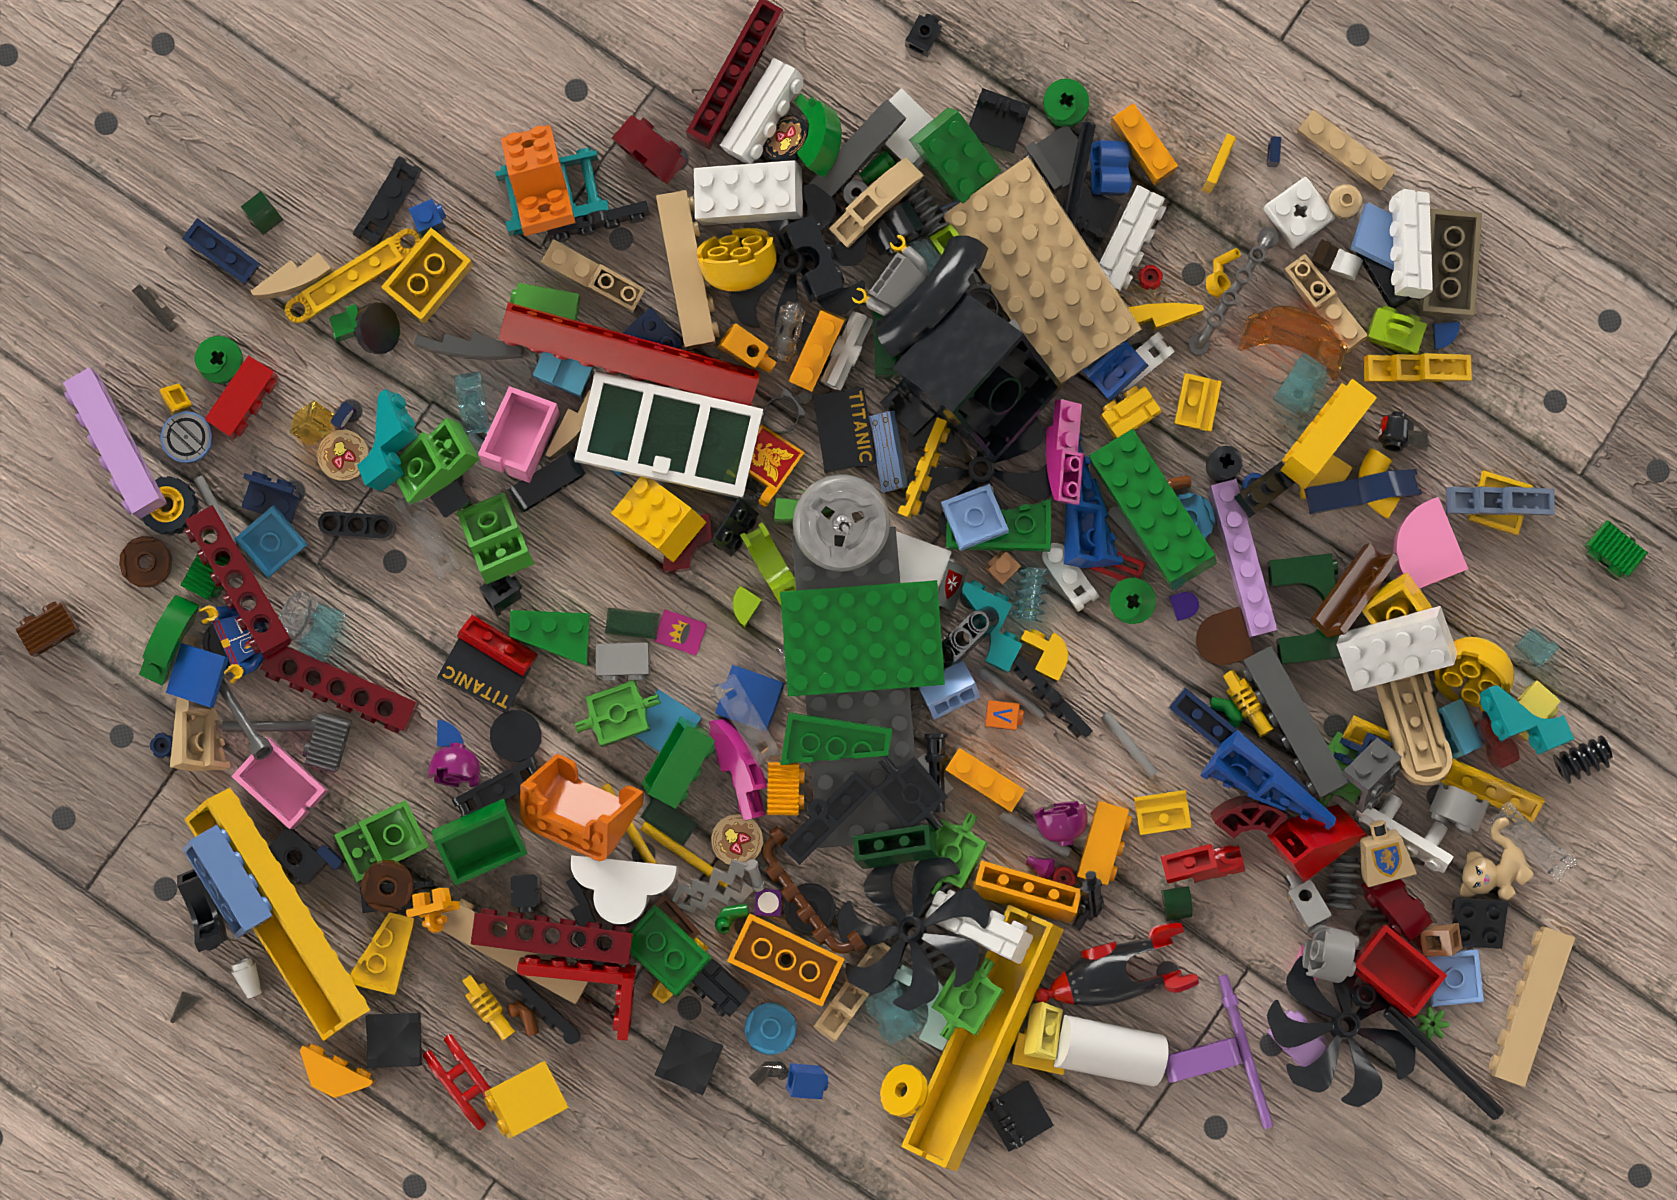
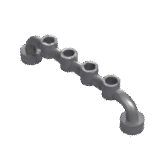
M1265 227L1261 229L1257 236L1258 245L1251 249L1247 262L1235 274L1233 284L1222 294L1221 302L1216 310L1209 314L1204 329L1200 334H1196L1190 339L1188 349L1193 355L1202 356L1208 351L1210 347L1209 338L1215 329L1222 325L1224 315L1229 307L1236 303L1238 293L1242 287L1251 280V273L1256 265L1265 258V251L1277 244L1279 234L1274 228ZM1253 252H1259L1261 254V258H1254ZM1239 274H1246L1247 280H1241ZM1225 295H1231L1233 302H1227ZM1217 316L1220 322L1214 324L1211 321V317Z

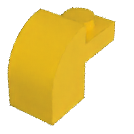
M1033 628L1030 632L1025 630L1020 641L1043 652L1035 670L1039 674L1058 682L1068 661V650L1065 642L1054 632L1049 641L1044 639L1046 635Z

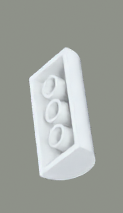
M1064 1015L1054 1067L1155 1087L1161 1081L1166 1070L1168 1042L1166 1037L1161 1034Z

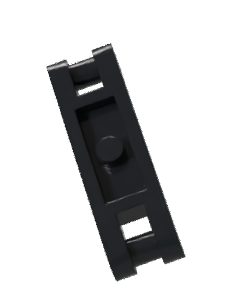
M399 156L362 220L354 229L353 236L359 239H366L369 241L368 244L373 247L378 245L418 180L422 168L417 165L412 166L408 164L405 158ZM401 172L408 175L405 182L398 178ZM371 223L378 227L375 232L368 229Z
M535 756L520 762L454 798L452 802L455 807L459 808L462 814L460 817L501 799L507 801L520 793V785L524 782L520 772L527 769L531 776L538 770L536 765L538 761ZM474 798L478 807L471 810L467 801Z
M513 974L506 978V987L509 990H518L525 997L522 1001L532 1011L537 1008L544 1014L541 1019L549 1027L554 1029L557 1026L564 1033L563 1038L566 1043L574 1044L579 1041L580 1031L521 976Z

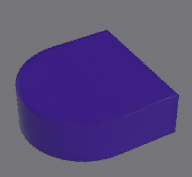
M1182 592L1169 597L1177 622L1192 617L1199 609V601L1193 593Z

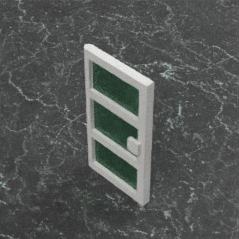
M595 371L574 462L743 499L759 426L764 414L762 408Z

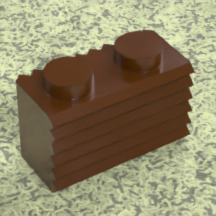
M56 601L42 608V614L34 617V615L27 616L19 622L21 626L15 630L30 656L37 657L80 632L79 627L64 603L57 604Z

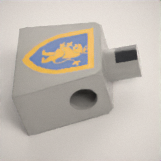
M1295 872L1284 877L1290 888L1286 897L1306 935L1316 925L1329 923L1332 914L1312 880L1304 883ZM1306 895L1309 901H1301L1299 896Z

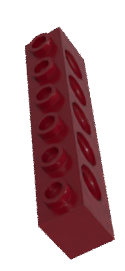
M758 0L686 130L688 139L709 150L711 149L783 18L782 8L767 0Z
M211 505L185 519L187 528L184 529L186 536L191 543L196 541L200 550L197 551L200 560L203 565L209 564L213 570L210 573V577L217 588L222 586L226 594L222 597L230 610L235 608L239 616L235 619L242 632L246 630L249 632L252 639L248 640L255 654L260 652L263 658H266L292 644L290 636L214 506ZM208 534L217 536V540L212 544H207L203 541L204 537ZM221 556L230 558V562L225 566L216 564V560ZM233 578L243 580V584L239 588L229 586V582ZM246 600L256 602V606L252 610H244L242 608V604ZM260 622H265L269 625L267 631L259 633L255 631V626Z
M287 646L264 658L260 667L261 670L266 671L264 676L278 683L281 678L290 682L288 687L303 693L304 689H308L314 692L313 698L327 703L328 699L338 702L336 708L350 714L352 709L362 713L360 718L375 724L376 719L386 723L385 729L399 734L400 730L407 732L419 703ZM290 661H295L297 664V671L293 675H287L285 672V665ZM318 671L321 674V681L313 686L309 683L308 678L312 672ZM341 681L345 685V691L342 695L335 696L332 687L336 682ZM360 692H367L369 695V701L364 706H359L356 702V697ZM385 702H390L393 706V711L389 716H382L380 713V707Z
M482 908L481 913L474 914L471 945L625 965L630 964L634 933H629L628 927L613 925L612 930L602 929L601 923L586 922V927L576 926V920L560 918V923L549 922L550 917L534 915V920L523 919L524 913L508 912V916L497 915L498 910ZM499 921L504 922L507 926V933L503 937L496 936L493 931L494 925ZM524 925H529L533 929L534 934L530 940H523L520 937L519 932ZM551 928L558 930L560 934L559 941L555 944H551L546 940V932ZM576 932H582L586 936V943L582 947H576L572 943V936ZM603 935H607L612 939V947L607 951L601 950L598 946V940Z

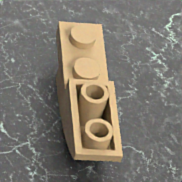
M905 157L862 192L829 229L849 248L884 212L892 209L924 175Z
M554 239L540 261L543 265L560 273L564 278L631 312L634 311L645 291L643 287L609 268L593 262Z
M1306 254L1284 268L1289 279L1328 334L1331 337L1334 336L1346 353L1368 339V334L1339 300L1337 292Z

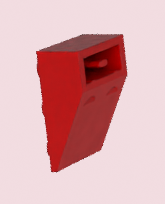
M1339 804L1326 808L1336 817L1335 824L1330 829L1325 828V823L1309 817L1308 820L1297 816L1284 821L1271 835L1267 834L1279 856L1304 883L1357 844L1361 838L1367 836Z

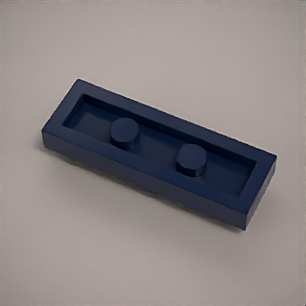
M198 218L182 238L244 285L248 283L261 265Z

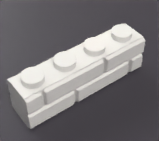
M775 58L772 59L720 144L726 153L746 164H752L754 160L761 156L764 143L774 135L776 124L780 117L787 114L790 108V101L803 87L804 77L797 69Z
M1138 185L1099 263L1118 293H1120L1121 288L1127 290L1133 278L1129 272L1133 265L1138 267L1144 255L1140 249L1144 242L1150 243L1155 232L1151 227L1155 219L1161 220L1167 208L1162 205L1165 200L1164 197Z
M1403 189L1392 196L1389 202V211L1392 212L1393 219L1390 226V235L1393 237L1390 258L1394 261L1391 283L1395 285V295L1420 299L1433 291L1430 195L1427 192Z
M948 890L946 894L937 891L925 919L956 892ZM994 910L990 912L989 922L985 929L969 917L951 918L936 923L1018 964L1022 963L1026 950L1033 940V935L1026 932L1027 926L1014 920L1012 924L1004 922L1006 916Z

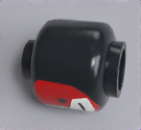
M1394 411L1391 415L1384 416L1381 419L1378 440L1383 444V448L1394 452H1400L1403 448H1407L1412 441L1413 421L1407 418V414L1399 411Z

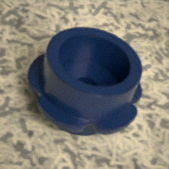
M166 733L155 735V738L150 742V750L154 752L155 757L163 759L165 756H171L173 737L171 735L167 736ZM162 743L165 744V748H161Z

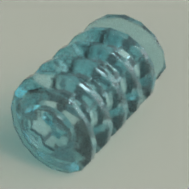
M1026 567V569L1018 571V575L1024 579L1017 580L1016 585L1023 589L1015 591V595L1021 598V600L1013 602V605L1020 609L1012 611L1013 617L1023 621L1043 623L1037 619V616L1045 615V612L1039 609L1038 606L1047 603L1040 598V595L1048 594V591L1041 587L1050 583L1049 580L1043 578V575L1051 574L1050 570Z

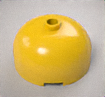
M763 229L731 230L733 235H727L720 239L713 236L698 247L697 258L703 277L709 284L724 291H744L756 287L772 274L776 265V249L773 237L768 236L767 231ZM739 238H744V239L742 240V246H743V247H741V243H740V239H739Z
M1464 637L1453 641L1457 650L1454 665L1434 670L1436 677L1434 683L1443 696L1452 702L1462 698L1463 702L1473 707H1480V711L1485 710L1481 706L1479 693L1497 685L1510 694L1515 676L1513 664L1507 653L1497 644L1479 637ZM1467 676L1468 678L1461 691L1462 697H1459L1452 691L1450 686H1461Z

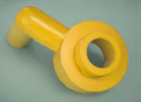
M1234 248L1213 260V273L1206 278V289L1215 298H1221L1222 294L1231 287L1230 280L1224 273L1223 265L1241 256L1238 248Z

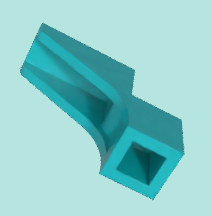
M386 389L378 395L374 445L366 458L357 464L365 486L380 492L404 475L400 466L401 460L396 453L418 437L414 428L415 422L405 407V399L399 393H393Z
M974 580L971 583L965 581L962 595L973 611L990 606L999 614V623L989 633L990 647L984 662L1008 673L1022 646V643L1018 642V636L1008 631H1005L1004 634L999 633L1012 606L1008 602L1009 597L996 591L994 595L984 591L986 586ZM981 614L980 620L982 624L986 625V618Z
M1497 685L1479 693L1481 706L1488 713L1491 720V728L1494 734L1498 736L1500 742L1527 731L1531 747L1535 749L1537 755H1540L1574 740L1564 715L1553 719L1537 717Z

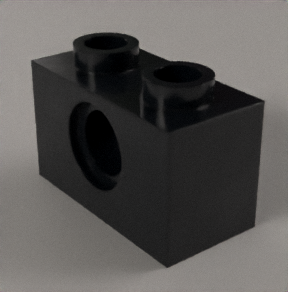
M288 827L269 846L276 861L290 871L287 875L297 885L301 883L309 885L328 864L309 842L296 830L289 829ZM295 850L300 851L302 854V861L298 865H294L290 861V854Z

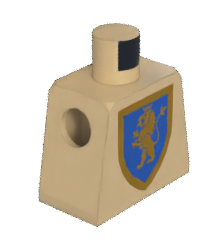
M1384 820L1370 823L1372 835L1363 837L1360 840L1361 874L1366 885L1371 887L1417 874L1396 829L1387 831Z

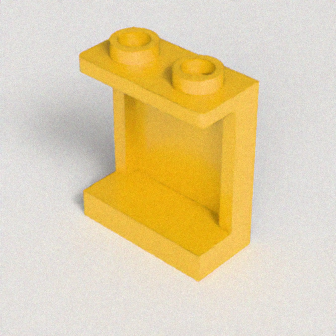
M545 1061L485 1091L486 1097L484 1100L486 1106L491 1112L494 1111L498 1118L496 1122L500 1133L503 1136L506 1135L508 1139L569 1108Z

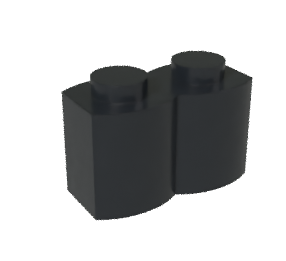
M910 201L896 205L877 219L867 229V235L879 256L888 254L890 257L897 253L891 249L890 242L895 247H900L903 243L897 238V235L903 236L905 242L909 244L920 237L919 232L925 227Z

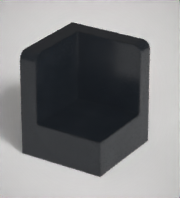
M457 480L430 496L444 518H447L460 508L465 509L473 504Z

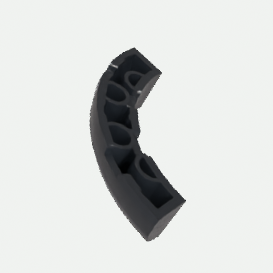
M970 236L949 238L939 261L918 288L895 309L877 320L876 331L882 347L892 358L916 342L915 336L926 327L932 329L962 297L970 286L968 282L970 275L974 270L981 268L986 257L988 247L984 243Z

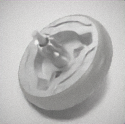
M831 475L813 483L799 498L793 515L794 536L803 554L816 565L832 571H851L871 562L883 549L890 530L889 510L880 492L869 482L852 475ZM825 506L835 511L829 519L821 513ZM862 511L864 518L855 523L851 514ZM834 535L845 536L842 546L834 545Z

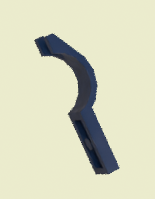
M1417 469L1387 471L1358 479L1307 487L1304 490L1309 513L1311 515L1351 508L1392 497L1403 496L1408 498L1419 496L1422 494V491L1417 487L1415 475L1418 474Z

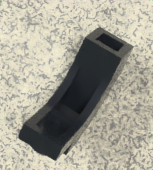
M194 869L177 875V887L192 919L194 942L198 952L217 948L227 940V932L221 912Z

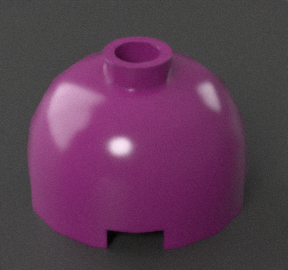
M451 743L450 747H444L435 752L428 767L427 778L434 777V783L444 786L459 787V783H469V787L478 786L480 780V763L472 751L465 749L466 745Z
M1079 801L1055 803L1054 808L1048 811H1044V808L1041 807L1034 813L1036 825L1041 835L1049 841L1058 842L1059 846L1073 844L1074 839L1083 834L1088 822L1086 803L1079 806Z

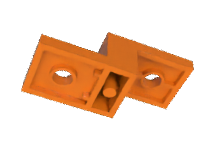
M540 125L525 132H513L506 137H502L501 142L508 175L516 198L524 236L575 223L551 125Z

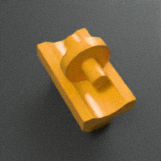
M449 888L433 889L432 904L430 893L413 894V909L406 910L407 918L416 916L425 918L422 921L424 928L427 927L432 933L442 931L444 923L447 922V917L442 915V913L460 909L459 901H451Z

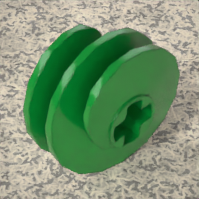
M1059 79L1046 89L1043 99L1044 111L1048 119L1058 127L1075 126L1087 114L1089 95L1085 87L1078 81ZM1063 98L1066 101L1071 100L1070 107H1068L1066 104L1061 105Z
M213 336L201 342L196 349L194 360L196 367L206 380L214 384H226L232 380L243 364L244 358L241 349L234 341L223 336ZM218 355L223 357V364L221 365L216 363L217 359L215 357Z
M1134 577L1123 579L1114 586L1110 593V609L1114 616L1124 623H1142L1155 610V592L1142 579ZM1134 594L1138 595L1137 601L1139 604L1136 607L1134 605L1131 608L1127 607L1129 602L1126 598L1129 595L1132 597Z

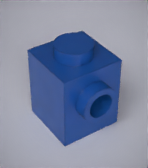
M433 199L409 208L422 238L430 228L436 232L446 228L442 220L447 218L441 204L436 205Z
M790 1063L786 1089L790 1096L822 1100L823 1091H826L828 1088V1076L819 1065Z

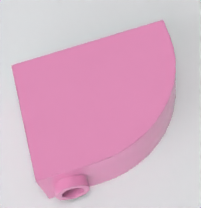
M1439 497L1421 504L1403 519L1396 531L1393 542V553L1399 558L1395 564L1398 572L1396 578L1408 572L1419 589L1468 569Z

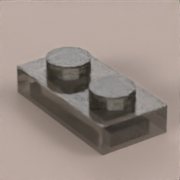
M138 284L132 290L168 331L172 332L178 327L177 323L173 320L177 316L167 305L162 308L156 302L159 296L149 286L145 289Z

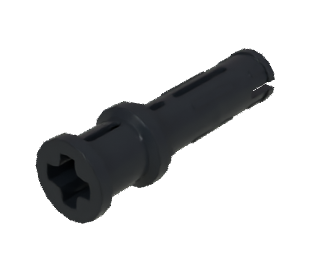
M948 733L924 734V738L927 739V755L925 760L926 763H929V774L945 792L944 762L948 760V756L945 755V739L948 737ZM945 800L938 805L935 812H946Z

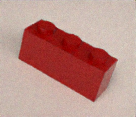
M248 355L205 417V420L232 439H235L237 435L240 437L248 427L246 422L252 414L256 415L263 405L261 400L265 394H270L276 387L278 375Z

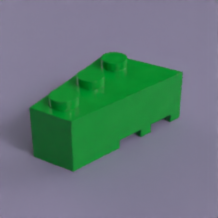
M510 611L509 636L511 638L589 667L591 615L589 613Z

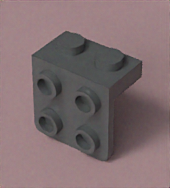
M1063 126L1037 144L1033 141L1024 150L1025 155L1023 157L1028 156L1053 194L1070 183L1078 140L1068 126ZM1090 158L1086 173L1092 170Z
M1378 737L1343 771L1342 775L1363 792L1357 809L1360 813H1363L1367 808L1369 810L1373 809L1380 800L1379 796L1383 792L1389 793L1397 782L1394 779L1401 770L1399 764L1402 756Z

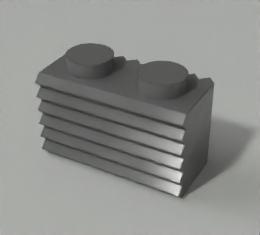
M321 712L318 714V717L314 716L309 730L313 732L311 742H306L303 750V757H306L305 764L329 772H337L352 720L326 712Z

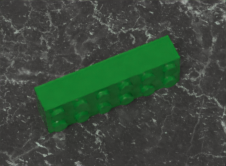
M1134 429L1088 455L1093 469L1172 591L1217 564L1216 555Z

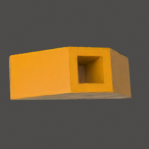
M311 1043L310 1046L303 1045L301 1047L300 1053L311 1086L334 1098L372 1086L376 1081L371 1078L372 1073L361 1067H357L355 1070L347 1066L349 1061L337 1055L331 1058L323 1054L324 1048L314 1043Z

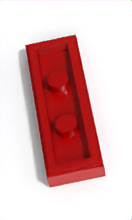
M471 615L458 631L457 637L522 676L526 674L537 659V653L474 615Z

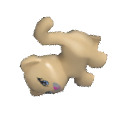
M1502 817L1496 820L1490 827L1491 839L1504 848L1498 865H1495L1489 858H1484L1480 852L1475 850L1468 851L1466 855L1467 863L1462 874L1463 883L1459 891L1461 896L1469 898L1476 894H1487L1497 886L1499 898L1508 901L1515 894L1512 883L1516 880L1521 885H1524L1533 876L1532 868L1526 862L1522 849L1517 847L1508 837L1501 835L1500 830L1509 825L1508 818Z

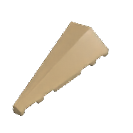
M188 635L184 637L182 643L196 647L197 637ZM177 697L170 768L186 771L230 769V761H226L223 746L225 745L224 738H220L216 725L218 716L215 705L214 708Z

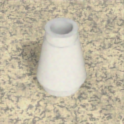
M251 957L231 965L233 969L231 973L244 994H246L247 999L262 993L256 962L253 963Z

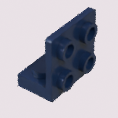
M253 471L252 475L245 473L243 478L249 482L241 507L263 514L275 505L292 524L302 495L296 491V486L281 479H278L277 483L271 482L272 478Z

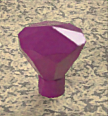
M1029 856L1026 865L1033 868L1038 877L1048 879L1054 873L1055 859H1036Z

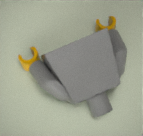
M897 235V238L903 242L900 247H895L890 242L891 249L897 252V254L871 290L867 292L865 289L857 288V290L862 291L864 294V298L861 301L852 297L855 303H866V307L883 316L887 315L908 298L929 275L925 259L911 246L907 247L905 239L901 235Z

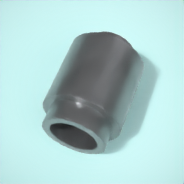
M861 181L848 183L843 193L845 205L848 207L856 199L851 193H862L868 188L867 185Z

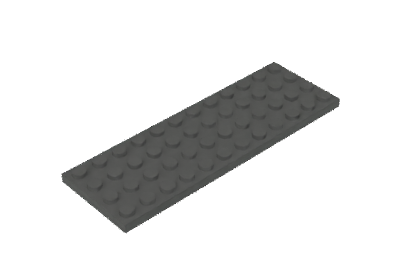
M890 527L887 541L876 558L861 568L843 572L827 570L810 561L799 548L795 536L791 535L796 591L900 583L896 527ZM834 535V545L842 546L845 536ZM910 688L805 695L807 715L892 728L888 758L896 767L905 765L915 756ZM886 756L811 762L814 799L819 798L826 801L854 772L874 790L889 775L879 764L883 760L890 767L884 760ZM874 790L818 848L853 845V836L905 827ZM921 821L915 824L914 826H920Z

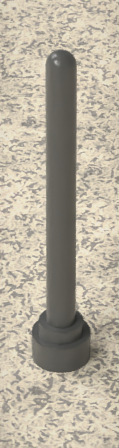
M222 679L219 692L250 740V752L256 760L266 758L273 751L272 745L267 738L258 735L225 680Z

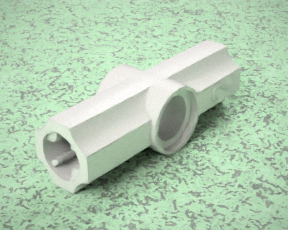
M852 312L842 336L838 337L830 355L831 360L824 372L821 383L834 390L841 391L852 366H855L861 354L862 344L873 323L872 319L861 313Z

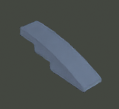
M1447 487L1446 514L1555 515L1554 489Z

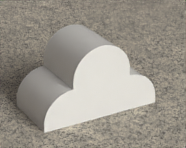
M571 855V870L575 879L584 887L594 890V905L597 912L606 921L614 924L631 923L641 917L647 909L649 895H658L670 889L677 879L679 866L613 859L597 861L590 857Z

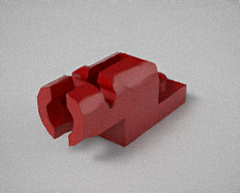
M1212 844L1160 856L1167 884L1193 878L1194 883L1213 878L1225 877L1228 874L1233 875L1245 872L1239 845L1213 849Z

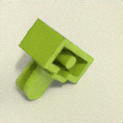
M1388 306L1378 307L1373 313L1367 331L1368 339L1365 341L1403 354L1416 355L1427 324L1421 322L1422 318L1418 316L1397 314L1396 309Z

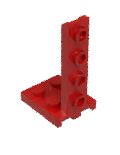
M537 955L520 957L517 965V972L520 975L617 984L615 1005L620 1006V1008L616 1007L613 1031H617V1040H628L632 1021L637 965L629 964L624 968L619 967L617 963L594 965L589 960H579L577 963L567 962L566 959L554 957L551 960L540 959Z

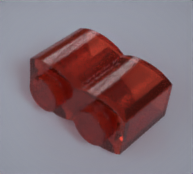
M1489 716L1474 722L1477 734L1482 744L1485 745L1487 758L1493 767L1501 769L1519 761L1520 756L1516 744L1511 738L1500 742L1498 736L1494 734L1491 728Z

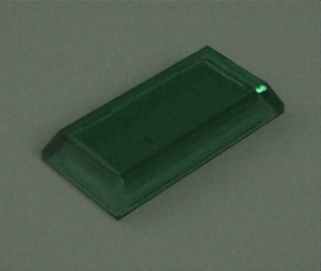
M608 608L605 633L657 639L660 613Z
M654 797L640 816V818L683 846L698 825L678 810Z

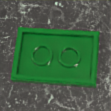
M655 904L629 932L634 933L631 955L675 997H678L713 959Z

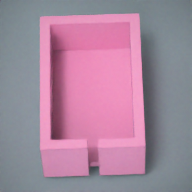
M509 386L478 453L482 466L504 473L506 469L509 476L530 483L560 417L557 403Z
M267 737L273 747L272 753L261 760H256L251 754L231 777L289 829L294 830L310 813L306 808H314L329 790L272 738Z

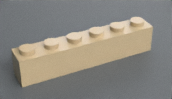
M686 190L656 195L685 350L716 345L715 338L720 337L717 322L712 323L710 313L715 312L712 297H707L705 290L706 287H710V284L703 277L697 258L698 247L696 237L701 236L698 221L692 222L691 212H695L693 196L688 197Z
M462 898L459 902L460 909L446 912L445 914L447 922L444 923L442 931L516 972L520 957L524 958L525 955H537L543 960H551L554 957L566 959L563 956L471 945L474 914L478 912L473 910L475 905ZM496 923L493 928L495 935L503 937L507 933V926L503 927ZM525 976L574 1004L579 1002L589 983L586 981Z
M1540 927L1539 931L1535 930L1531 939V945L1534 946L1531 956H1526L1522 967L1525 970L1523 979H1519L1515 986L1514 994L1517 995L1514 1005L1511 1004L1507 1010L1506 1019L1508 1023L1506 1029L1501 1030L1497 1040V1044L1500 1045L1497 1055L1493 1054L1489 1063L1491 1076L1525 1087L1575 937L1548 927Z

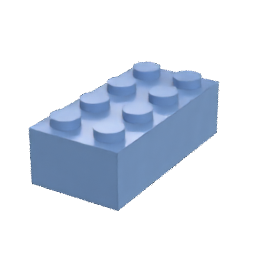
M215 825L189 840L182 850L234 936L238 939L267 921L272 916L270 913L272 907L266 897L261 898L256 889L258 884L252 874L247 875L243 865L245 863L241 855L237 851L234 852L230 847L229 843L231 840L224 829L220 830L218 825Z

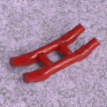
M449 1034L444 1038V1042L459 1064L446 1072L431 1050L426 1051L423 1054V1058L468 1120L477 1130H481L486 1126V1123L469 1102L481 1092L486 1097L485 1091L492 1087H490L468 1058L454 1036ZM464 1072H467L475 1085L462 1094L453 1081Z

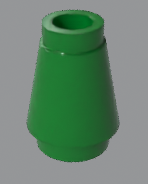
M884 150L882 153L879 151L862 169L859 175L869 185L897 163L887 150Z

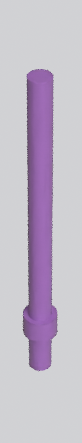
M1228 974L1219 976L1218 980L1223 994L1221 998L1222 1003L1229 1013L1263 1129L1273 1127L1237 1007L1239 1004L1237 994H1233Z

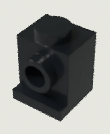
M926 13L925 17L919 14L905 40V47L928 58L942 30V26L938 24L940 20L931 14ZM926 28L930 32L927 35H922L920 30Z
M508 575L479 587L483 599L497 617L501 615V611L522 598L520 590L523 587L515 576L510 577Z

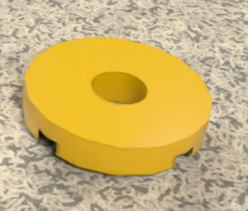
M907 1064L896 1066L889 1071L882 1082L880 1090L884 1109L890 1114L902 1118L916 1113L917 1111L915 1110L918 1106L923 1105L928 1091L925 1075H922L921 1070L917 1067ZM907 1085V1092L902 1097L901 1091L903 1087Z

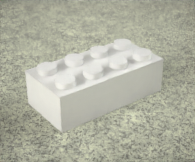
M794 160L694 168L695 219L703 226L803 218L802 167Z
M1441 606L1349 630L1346 634L1339 636L1336 644L1353 691L1454 665L1457 656V650Z

